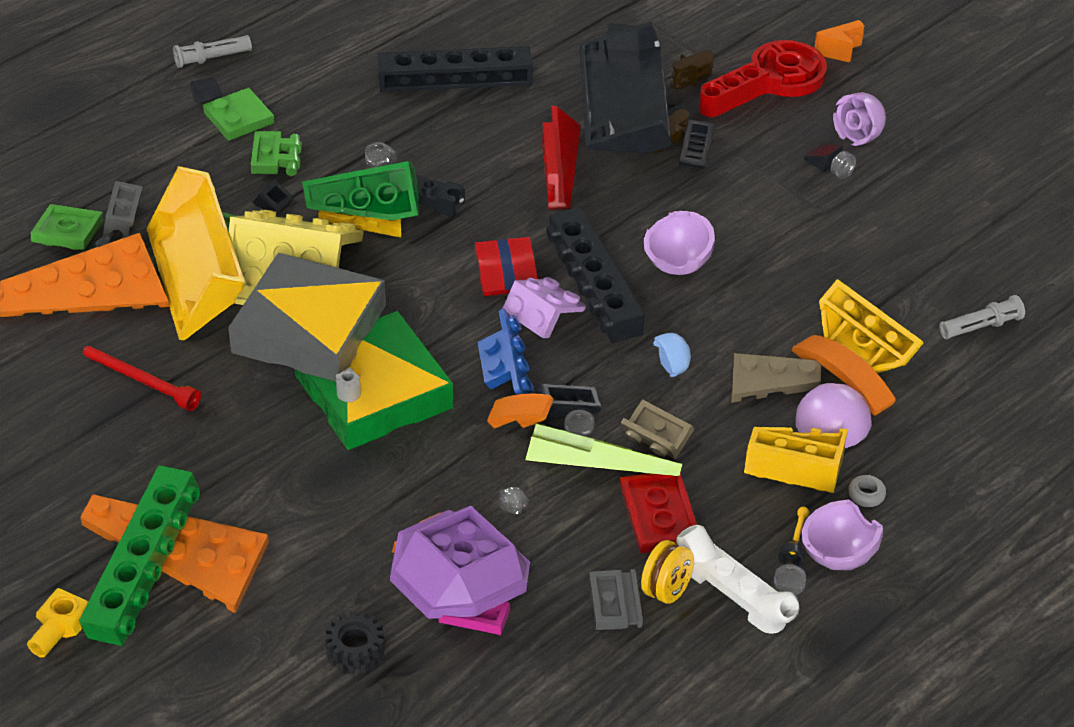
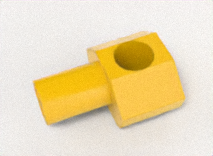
M57 588L36 612V618L43 625L27 642L30 651L38 657H45L62 636L65 638L76 636L82 629L79 619L88 601Z

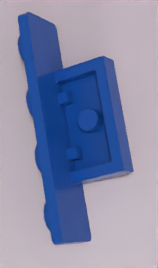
M503 308L499 310L502 330L477 342L484 381L492 390L512 379L514 392L517 395L531 394L534 392V387L527 374L530 371V367L523 354L526 348L519 334L522 328L515 315L510 316Z

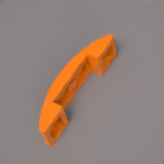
M812 335L792 347V352L801 359L816 360L849 387L860 393L870 407L871 414L874 416L895 404V397L880 376L862 358L842 344L826 337Z

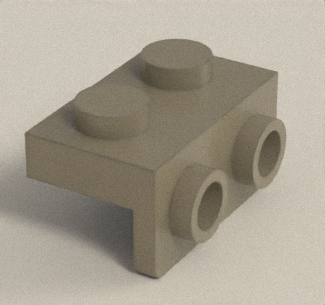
M643 399L629 420L623 418L621 421V425L626 432L624 435L636 444H640L641 441L648 444L652 452L663 458L668 455L676 459L694 431L692 425Z

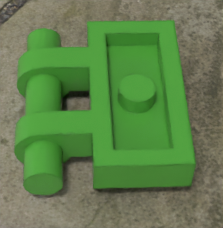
M255 131L251 174H278L279 167H285L287 175H296L301 161L298 156L302 150L300 136L292 134L290 138H282L280 131Z

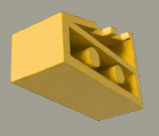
M786 427L753 428L747 449L745 474L834 493L844 456L848 429L839 428L838 433H821L820 428H811L810 433L792 432V428Z

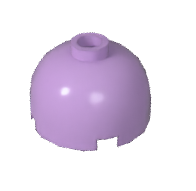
M859 92L843 96L837 102L836 106H839L837 113L833 114L835 130L840 138L844 140L847 137L854 142L850 145L857 146L869 143L881 134L886 123V113L882 103L876 97Z

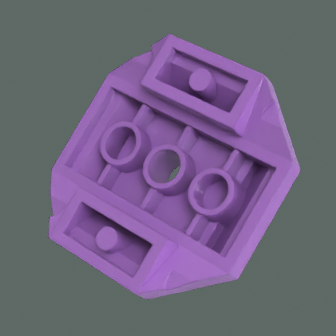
M469 506L457 512L447 510L398 532L390 581L428 619L442 618L443 615L471 617L477 616L525 593L530 561L472 506Z

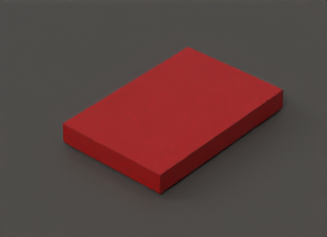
M648 473L620 477L621 491L640 554L652 552L660 542L665 540L676 543L677 537L682 531L690 526L697 525L681 473L679 476Z

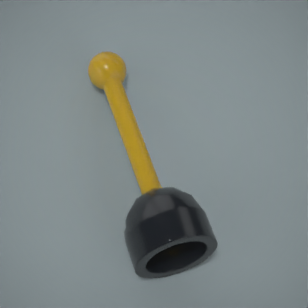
M800 507L797 511L799 519L793 540L786 541L780 548L778 559L786 567L796 568L803 563L805 549L800 545L799 538L804 520L809 516V510L806 507Z

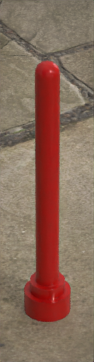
M86 346L83 349L85 357L173 397L178 407L186 411H194L200 403L201 392L189 385L177 387L91 346Z

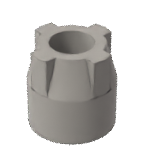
M347 368L340 374H336L337 397L340 400L353 402L361 395L360 375H357L352 368Z

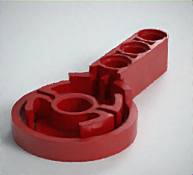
M779 40L766 43L755 50L750 63L702 85L699 112L706 117H716L767 93L784 97H799L811 94L818 90L825 81L826 60L817 49L802 42Z

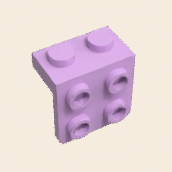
M544 277V279L528 278L527 280H515L503 308L510 316L515 315L521 324L540 337L550 338L560 313L583 312L586 305L579 301L580 297L577 294L563 290L559 287L560 284L556 280Z

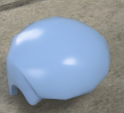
M665 333L654 337L655 341L653 344L659 347L661 364L670 373V377L685 372L689 366L691 354L684 338L676 333Z

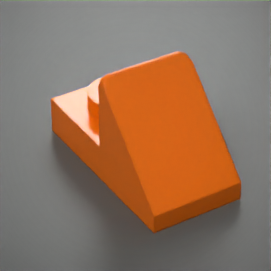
M860 20L819 31L816 33L814 48L824 57L850 62L853 48L862 45L865 25Z

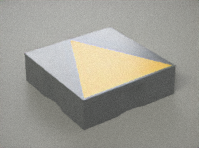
M278 253L228 327L231 353L266 363L289 366L306 374L336 381V374H340L350 367L357 355L361 341L370 333L386 306L385 280Z

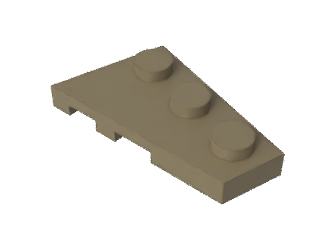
M734 353L731 403L740 402L742 397L753 395L756 396V399L766 398L768 393L779 391L785 394L811 391L821 383V364L816 360Z

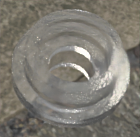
M516 487L502 489L498 494V499L500 500L499 507L509 513H521L529 502L524 492Z

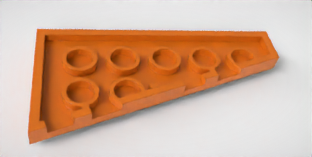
M140 233L0 281V317L23 316L24 313L32 312L53 314V311L68 310L69 313L110 311L116 307L143 309L144 306L149 305L169 307L168 299Z
M92 495L80 517L81 523L84 527L110 542L115 540L119 543L138 505ZM187 516V523L179 531L175 539L173 552L167 556L162 566V572L186 586H195L203 591L204 596L212 601L214 599L226 604L228 610L236 614L269 543L268 534Z

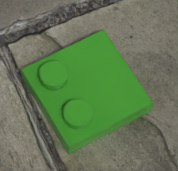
M250 88L203 104L206 116L228 141L274 124V115Z
M50 204L31 231V242L41 243L46 246L67 247L72 250H85L103 222V212Z

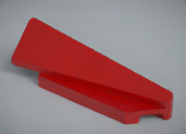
M551 106V122L543 123L542 148L548 210L570 209L581 129L579 123L558 106Z

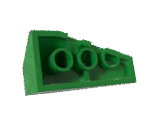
M409 161L302 181L307 209L392 221L419 216V189L414 163Z

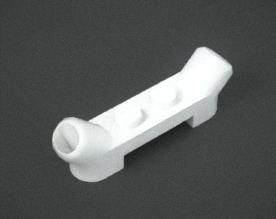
M690 526L678 535L677 545L690 549L694 555V568L691 577L699 584L707 580L748 611V621L765 633H778L784 629L786 623L794 620L798 615L800 609L799 601L792 592H777L713 544L704 526Z

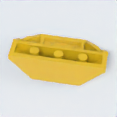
M838 279L819 300L824 337L834 340L853 351L876 373L905 366L924 343Z

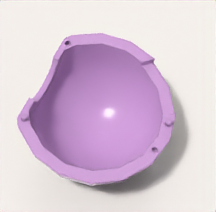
M689 211L669 213L668 216L657 221L649 230L647 229L644 237L645 252L654 266L663 272L674 275L690 274L701 268L711 257L715 243L714 228L707 218Z
M825 383L809 391L801 400L796 411V428L799 433H810L811 428H820L821 433H838L839 428L848 429L845 448L856 445L866 438L872 427L870 407L860 393L845 384Z
M849 499L830 502L816 509L806 519L802 528V540L808 554L814 561L831 570H853L865 565L879 550L883 538V526L876 520H873L872 523L868 522L861 514L859 507Z

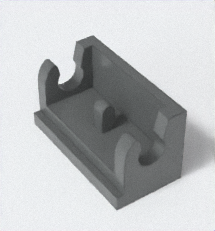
M115 181L105 217L103 237L106 235L112 237L113 230H120L122 232V239L128 237L130 226L133 227L143 186Z

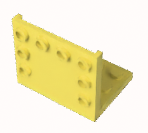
M270 210L245 211L243 216L230 217L228 233L242 275L245 278V287L238 294L234 304L244 305L278 253L339 268L342 245L362 242L363 230H357L356 224L340 222L339 224L333 223L332 225L329 224V220L313 218V222L302 221L303 216L286 214V218L276 217V212Z

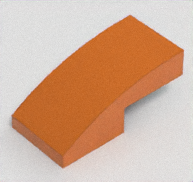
M519 394L498 399L493 405L487 422L494 429L515 420L523 428L546 420L554 399L551 395Z

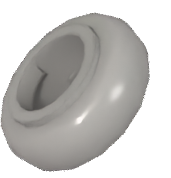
M871 475L857 476L848 487L849 496L852 501L863 507L878 506L884 501L886 496V487L883 482ZM861 489H869L874 493H865Z

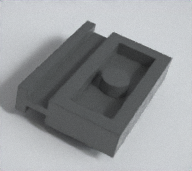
M630 569L629 573H621V570L589 572L595 629L628 628V625H637V628H641L643 617L635 569Z

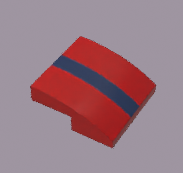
M530 237L475 242V254L483 296L509 294L515 280L538 279Z

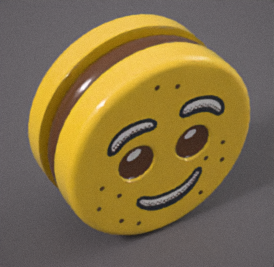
M669 540L660 542L653 549L644 566L641 578L643 592L666 604L675 602L683 594L690 581L694 568L693 552Z

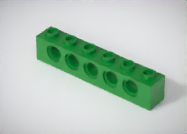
M158 465L79 619V623L88 639L123 646L127 636L131 635L134 631L136 618L141 608L146 606L149 592L154 582L160 578L162 566L167 556L173 552L175 539L179 531L185 527L187 515L192 505L196 504L199 499L200 488L192 472Z

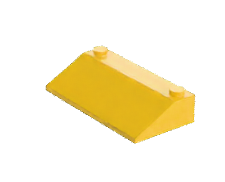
M178 166L146 229L169 302L179 340H186L234 303L238 294L245 287V278L242 275L209 173Z

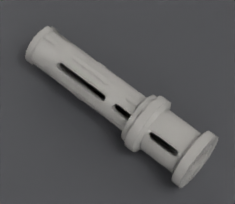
M249 35L205 44L196 41L194 45L173 46V55L177 67L182 68L184 64L194 62L203 64L209 58L251 51L252 44Z
M1013 295L1006 301L989 303L986 309L940 322V333L944 339H950L951 337L988 325L999 327L1005 321L1023 319L1025 317V307L1020 297Z

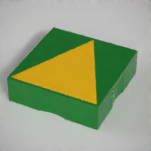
M398 311L378 318L370 333L365 336L358 347L357 355L349 367L357 375H360L361 395L357 400L344 402L337 397L336 381L306 374L295 369V376L313 402L324 411L329 425L347 450L383 437L399 427L418 423L453 408V383Z

